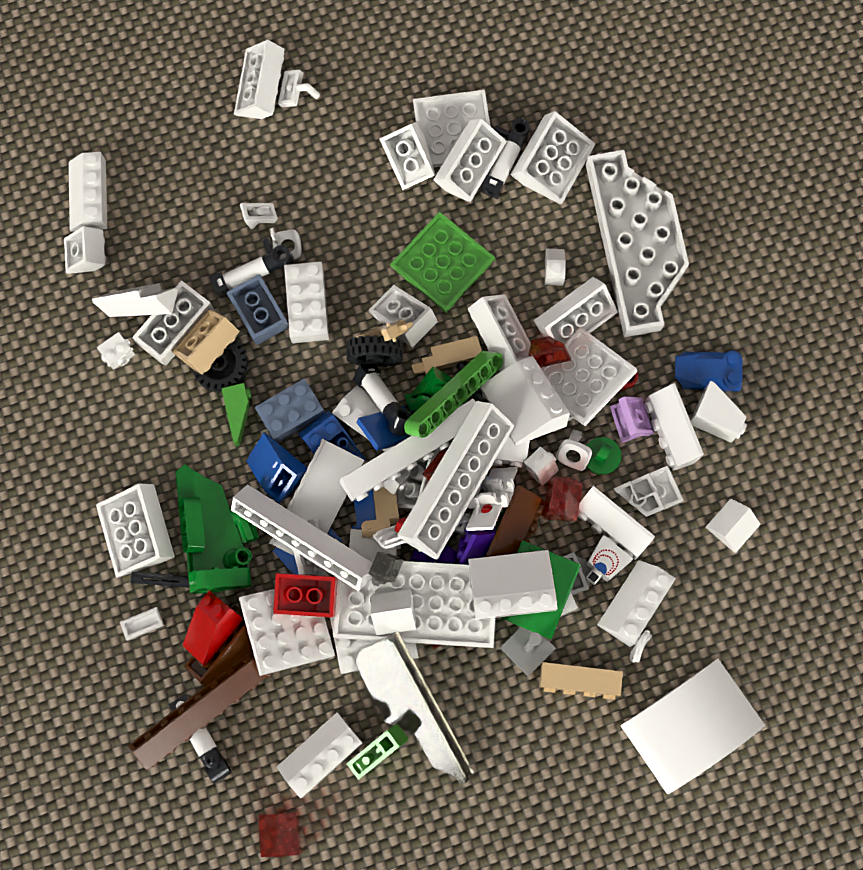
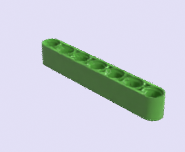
M491 351L480 352L407 419L404 425L406 434L420 438H426L502 367V354Z

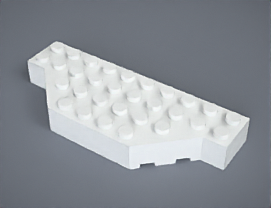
M624 150L588 156L586 169L624 337L661 331L664 326L661 306L689 265L673 194L663 191L656 186L657 184L645 177L639 176L633 169L628 167Z

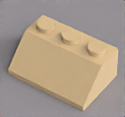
M208 309L173 349L172 353L203 375L204 372L211 368L215 359L223 354L228 344L235 340L236 335L240 331L226 317Z

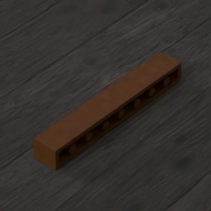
M252 649L128 745L129 749L146 771L149 768L155 767L164 756L173 753L177 746L182 742L188 741L196 731L206 727L210 720L223 714L228 706L238 702L242 695L256 688L260 681L270 677L273 673L259 675Z

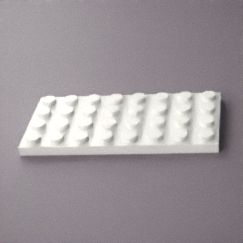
M369 559L375 564L373 576L360 591L338 579L333 638L494 648L495 618L475 620L469 565ZM411 589L417 629L376 635L371 617V595Z

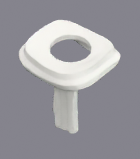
M273 228L270 229L273 249L281 245L284 240L290 239L295 243V248L291 251L294 260L301 257V240L296 230L291 229L275 233ZM282 254L279 260L285 259L286 254Z
M573 429L569 439L564 440L560 444L556 458L566 466L583 471L589 463L592 450L590 447L579 442L582 438V432ZM569 450H575L580 454L581 458L578 462H573L567 458L566 453Z
M645 630L635 642V646L630 653V661L632 663H639L644 646L652 637L650 631Z

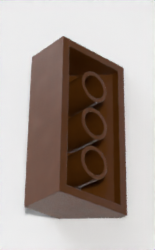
M517 485L486 557L517 554L522 540L530 542L531 535L535 534L538 528L537 521L539 516H543L546 509L545 502L541 497Z
M235 604L232 609L243 620L210 661L204 666L192 656L184 665L204 686L252 650L243 612Z

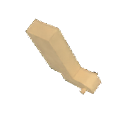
M402 319L370 329L358 336L365 337L370 335L372 337L373 335H378V337L383 336L385 341L392 339L393 342H396L395 337L409 331L408 328L412 327L413 324L412 321L405 323V320Z
M474 336L431 347L432 356L422 358L421 363L412 365L414 375L421 373L426 375L432 367L442 370L455 367L461 361L463 364L464 361L469 363L482 352L478 337Z
M384 487L377 491L373 489L376 520L364 521L362 523V538H371L377 531L390 527V524H397L399 513L396 493L393 495Z

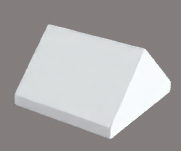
M730 499L705 528L736 553L761 524L749 507Z
M411 589L371 595V617L376 635L417 629Z

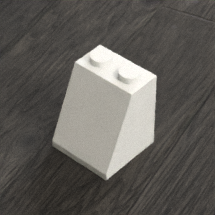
M710 381L704 389L690 420L692 426L731 443L735 438L739 439L747 426L744 423L746 416L714 382Z

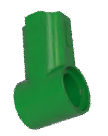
M230 509L231 516L239 529L243 543H251L259 539L256 526Z

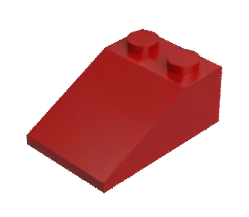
M276 573L273 614L335 617L338 578L332 575Z
M209 591L196 606L182 646L205 666L242 622L243 618Z

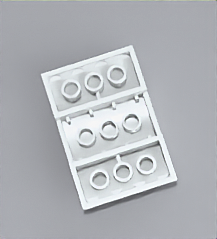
M717 658L655 703H652L623 723L621 727L665 792L669 794L729 755L765 727V724Z

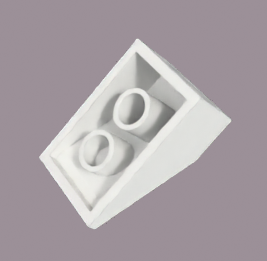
M418 121L380 138L402 190L435 176L426 139Z
M395 285L368 310L383 325L402 319L405 320V323L412 321L413 326L408 328L409 331L397 336L412 348L438 322L430 307Z

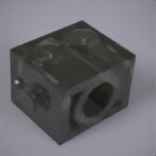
M377 552L368 574L375 577L374 580L382 584L395 582L404 560L389 552Z

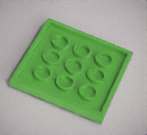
M439 212L390 264V267L447 313L495 261V257Z

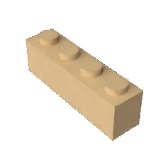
M543 662L541 663L539 687L544 688L543 692L555 693L557 689L564 690L563 694L567 695L583 692L585 697L595 698L596 694L603 695V699L615 700V696H621L623 671Z

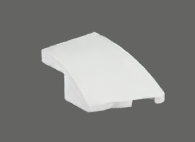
M669 466L614 488L615 492L625 498L646 517L684 501Z

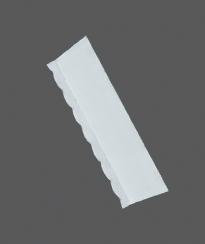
M322 439L287 509L306 521L317 519L320 529L327 534L347 496L339 481L344 476L361 467L364 460ZM274 537L269 542V544L294 555L293 549Z

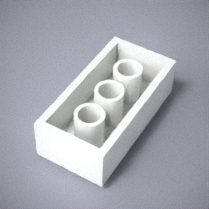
M322 262L284 265L291 342L302 343L329 340Z
M182 280L175 287L178 293L173 313L151 315L132 337L141 348L164 366L175 356L172 353L173 349L207 310H214L208 300Z

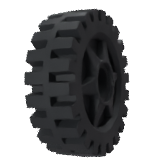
M378 335L354 337L347 341L346 358L348 362L355 365L376 364L377 367L394 366V364L397 365L403 361V342L397 338L396 342H393L392 339L385 341L383 336L378 337Z
M234 340L228 344L223 354L215 359L211 368L204 372L203 375L192 369L196 380L204 388L220 393L222 391L221 388L241 384L242 380L244 381L246 378L245 374L248 372V358L240 343ZM218 361H224L223 366H215Z

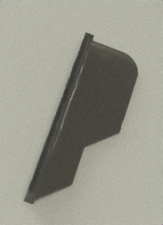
M396 632L388 638L364 648L357 656V669L384 720L392 725L398 724L401 729L416 735L432 767L457 778L460 785L467 783L474 772L399 633Z

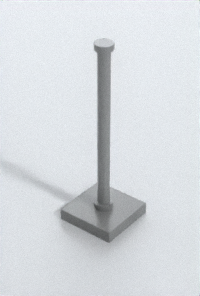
M522 627L500 647L527 677L556 649L539 633H534Z

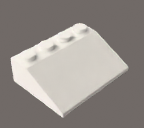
M556 111L551 112L542 118L510 175L524 186L558 204H562L595 143Z
M533 356L516 361L480 387L488 403H492L515 425L509 435L515 446L567 426L570 412Z
M137 484L96 504L116 578L131 574L132 571L137 572L161 564L175 557L154 484Z
M548 550L468 559L475 620L556 611L558 609Z

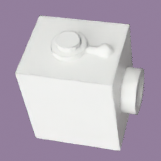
M119 332L97 347L102 354L101 359L107 362V365L111 366L113 370L127 364L129 359L135 355L128 339H124Z
M539 447L524 461L529 475L542 486L559 471L555 462L557 460L551 452L547 453L542 447Z

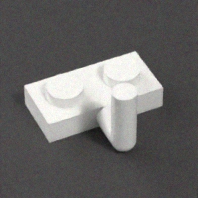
M301 70L284 72L278 102L281 107L297 106L300 91H307L315 99L319 98L320 93L309 83L301 84L303 78Z

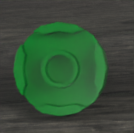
M597 437L586 445L592 450L591 458L586 466L591 473L602 476L611 474L618 468L621 461V450L612 439Z

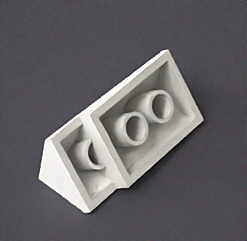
M160 283L114 291L92 300L109 317L172 314L178 290L177 288L161 290Z

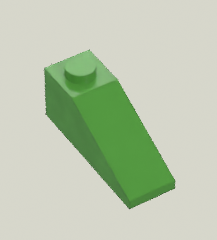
M244 383L221 388L233 443L236 447L241 444L250 410L249 400L252 399L251 390L246 388Z
M395 724L346 764L359 780L406 743L409 738L400 726Z

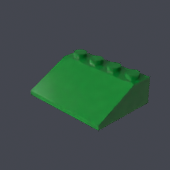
M522 540L517 554L547 549ZM549 551L558 609L556 611L500 618L534 633H539L543 637L552 639L581 564Z

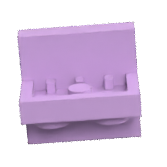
M625 396L618 399L619 403L610 406L621 443L640 436L654 434L643 398Z

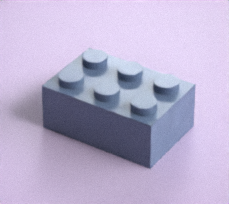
M260 274L226 292L256 346L289 328L286 318Z
M305 378L255 407L270 435L277 443L312 424L325 414Z

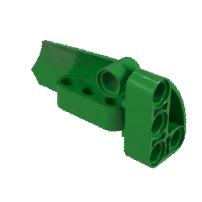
M184 464L175 472L182 549L187 556L190 594L208 593L209 591L221 592L251 587L249 562L252 559V554L249 549L243 546L238 529L231 516L230 507L222 485L204 477ZM238 554L242 556V562L239 561Z

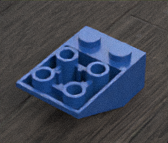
M329 411L298 433L313 455L320 446L322 439L366 460L336 417Z
M265 432L246 460L263 490L278 503L292 495L307 471L305 465Z

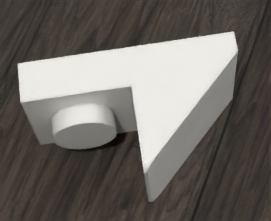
M273 203L240 204L244 221L250 229H253L259 223H275L278 220Z

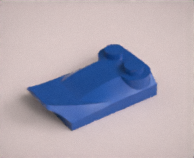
M683 351L680 355L675 356V378L681 383L682 389L704 390L709 382L712 381L722 391L739 392L742 385L741 353L737 351H729L727 353Z

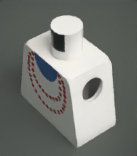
M603 535L586 564L592 569L586 576V579L594 585L600 578L608 582L625 568L633 558Z

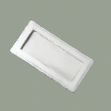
M155 607L121 621L120 625L125 639L129 641L163 627L164 623L158 607Z

